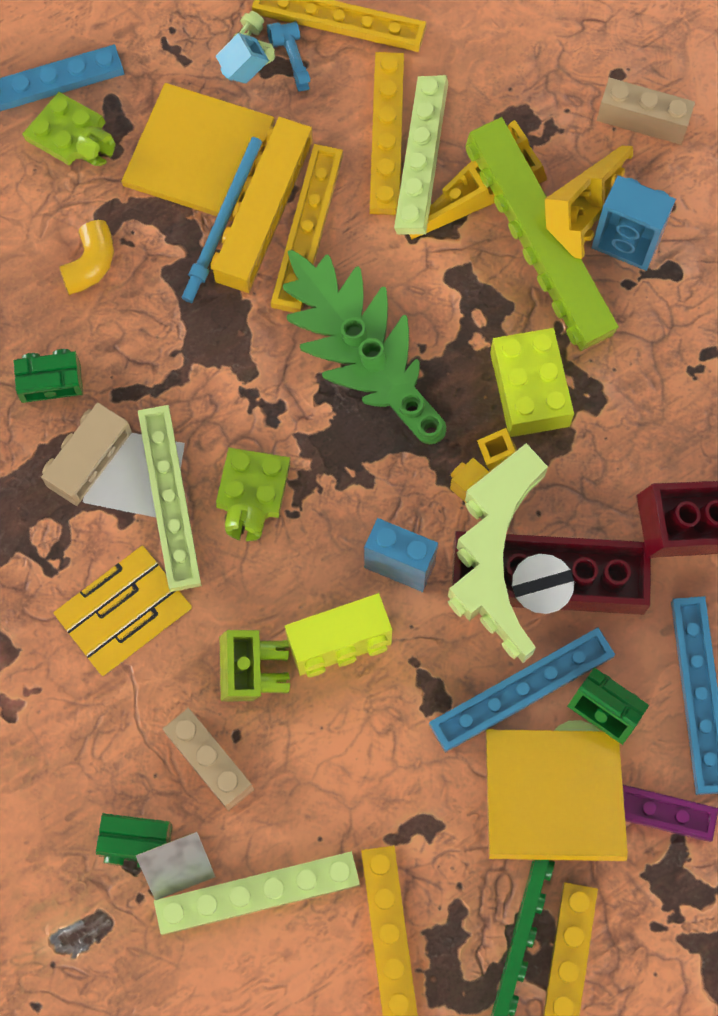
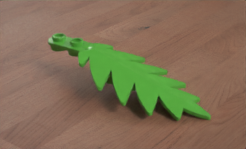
M289 250V260L298 280L283 284V289L292 297L313 308L288 314L286 316L287 320L308 331L330 336L300 344V350L328 361L350 364L322 372L323 379L350 389L371 392L372 394L362 397L364 404L378 407L390 406L421 442L425 444L440 442L446 435L445 421L415 388L420 371L419 360L415 359L406 370L409 352V326L406 315L400 318L385 340L388 320L386 287L380 288L362 315L364 290L361 268L359 266L354 268L338 292L336 273L328 254L315 267L300 254ZM410 406L417 407L415 411H407ZM430 427L436 429L434 433H426V430Z

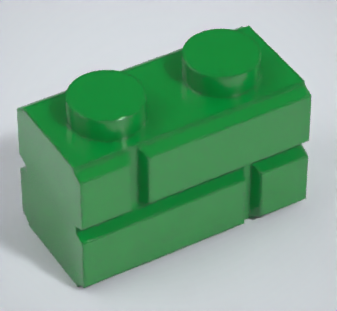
M57 349L53 351L52 355L40 356L38 353H27L22 356V359L13 360L16 393L21 403L83 395L81 364L76 351L71 352L69 349Z
M594 667L567 707L623 745L649 705L636 694L629 692L608 675L603 674Z
M102 813L96 855L104 857L103 863L109 865L124 866V860L137 861L135 855L170 842L172 824L169 821Z

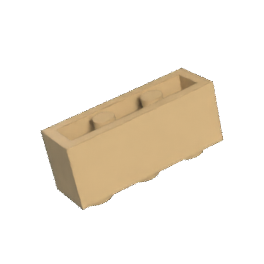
M609 77L596 121L681 145L695 101Z
M97 402L93 409H88L83 414L80 426L74 434L70 433L64 439L61 445L62 450L56 458H51L45 464L42 471L43 475L41 476L45 485L72 504L78 506L131 435L132 431L128 421Z
M189 707L163 728L167 737L228 811L254 790L249 780Z

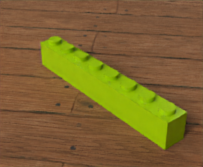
M500 117L471 131L465 146L466 152L470 160L476 161L483 184L486 187H490L494 193V202L498 211L505 213L512 236L520 240L524 248L523 255L526 262L530 266L533 265L538 273L537 280L541 289L544 292L548 291L552 298V308L556 316L563 318L568 327L566 332L573 345L577 344L580 351H583L613 336L619 326L583 261L574 258L546 229L545 198L547 197L504 119Z

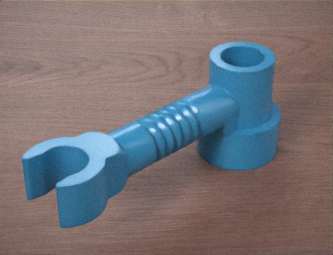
M279 22L267 24L269 43L273 44V48L279 46L286 48L298 92L309 90L308 82H311L310 76L303 65L295 41L300 39L297 22L282 25Z

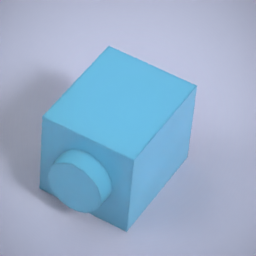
M237 33L216 55L221 65L220 70L228 80L245 84L269 62L258 40L241 33Z

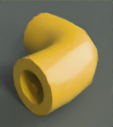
M104 220L90 221L81 226L78 233L84 248L83 254L79 259L59 266L68 295L84 291L99 283L110 269L114 247L111 232Z

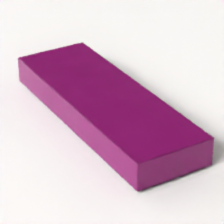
M623 785L626 822L707 842L713 841L718 808Z

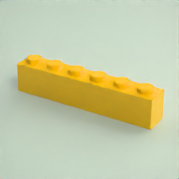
M278 117L275 126H270L267 131L266 147L264 151H259L255 160L256 170L253 177L248 176L245 182L244 198L242 202L238 201L233 211L234 221L231 227H226L222 236V249L220 253L216 252L211 262V270H213L216 283L249 293L313 143L312 127L282 117Z

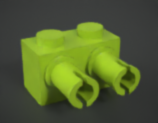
M226 630L219 637L221 702L254 701L261 696V693H289L290 683H286V680H290L288 672H260V660H288L289 650L279 651L289 648L288 640L260 641L259 630Z

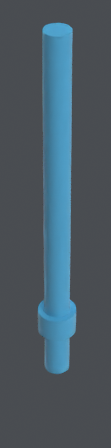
M256 137L251 138L196 264L193 263L188 276L190 279L181 297L186 302L193 303L200 284L205 283L209 274L207 268L263 143Z

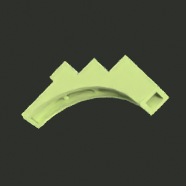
M527 443L467 490L465 498L467 503L465 506L474 518H481L482 520L458 539L457 549L459 551L457 555L467 567L473 566L474 569L450 587L448 593L450 598L448 604L459 617L464 615L470 621L480 613L482 616L480 621L483 626L492 634L496 632L504 641L502 643L504 650L513 659L518 657L522 663L533 655L536 647L520 626L510 604L504 580L503 550L506 533L514 513L526 495L545 477L548 468Z

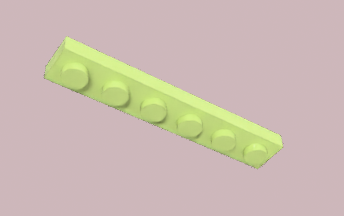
M446 75L418 76L394 226L397 235L426 234L449 83Z
M169 405L138 410L169 591L173 592L202 586Z
M351 851L154 900L160 934L166 935L360 886Z

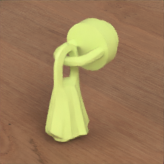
M250 11L249 14L245 13L240 20L243 25L239 32L241 34L250 36L253 33L259 35L263 30L264 19L254 11ZM258 40L269 59L268 63L272 62L275 59L273 44Z

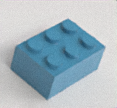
M618 175L603 205L591 248L647 271L661 241L676 199L670 197L662 190H653L641 185L635 179L624 178Z

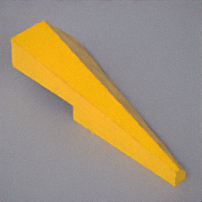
M515 120L512 121L508 128L537 181L542 183L548 180L544 166L530 147L528 138ZM471 161L442 189L443 194L433 204H430L426 233L495 203V195L490 187H486L480 177L481 170L476 161ZM409 234V236H410L411 239H414V238H417V237H419V236H421V235H424V234Z
M621 145L545 198L546 229L574 258L582 259L584 257L585 241H592L594 237V231L591 230L593 224L599 221L603 205L617 176H624L625 168H622L626 159H632L633 146Z

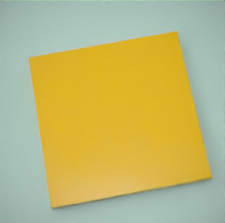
M164 83L121 180L122 186L217 216L251 138L256 137L263 142L259 151H263L266 144L267 131L275 123L274 117ZM255 161L248 176H252L255 171ZM243 186L242 191H241V193H240V195H239V197H238L237 202H238V201H241V202H242V199H243L244 194H245V193H244V186ZM233 211L229 218L230 221H234Z
M486 729L489 859L627 861L628 849L619 742L603 731Z

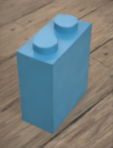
M377 518L364 546V568L423 592L435 566L438 542Z

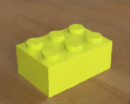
M554 328L493 338L490 354L506 426L510 436L515 437L570 427L574 410Z
M379 593L284 625L287 640L300 676L307 674V677L320 675L326 671L325 667L338 663L339 667L349 665L357 660V656L369 653V656L381 654L388 650V645L392 644V627Z

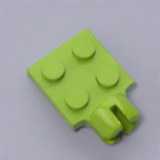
M60 92L54 96L22 133L27 142L69 166L76 159H83L94 166L105 165L107 160L98 156V152L111 158L116 144L112 135L102 129L106 123L102 115Z
M228 448L216 500V508L227 511L225 521L227 535L240 540L242 528L245 526V530L248 531L246 542L256 541L262 535L265 520L270 517L279 518L290 467V457Z

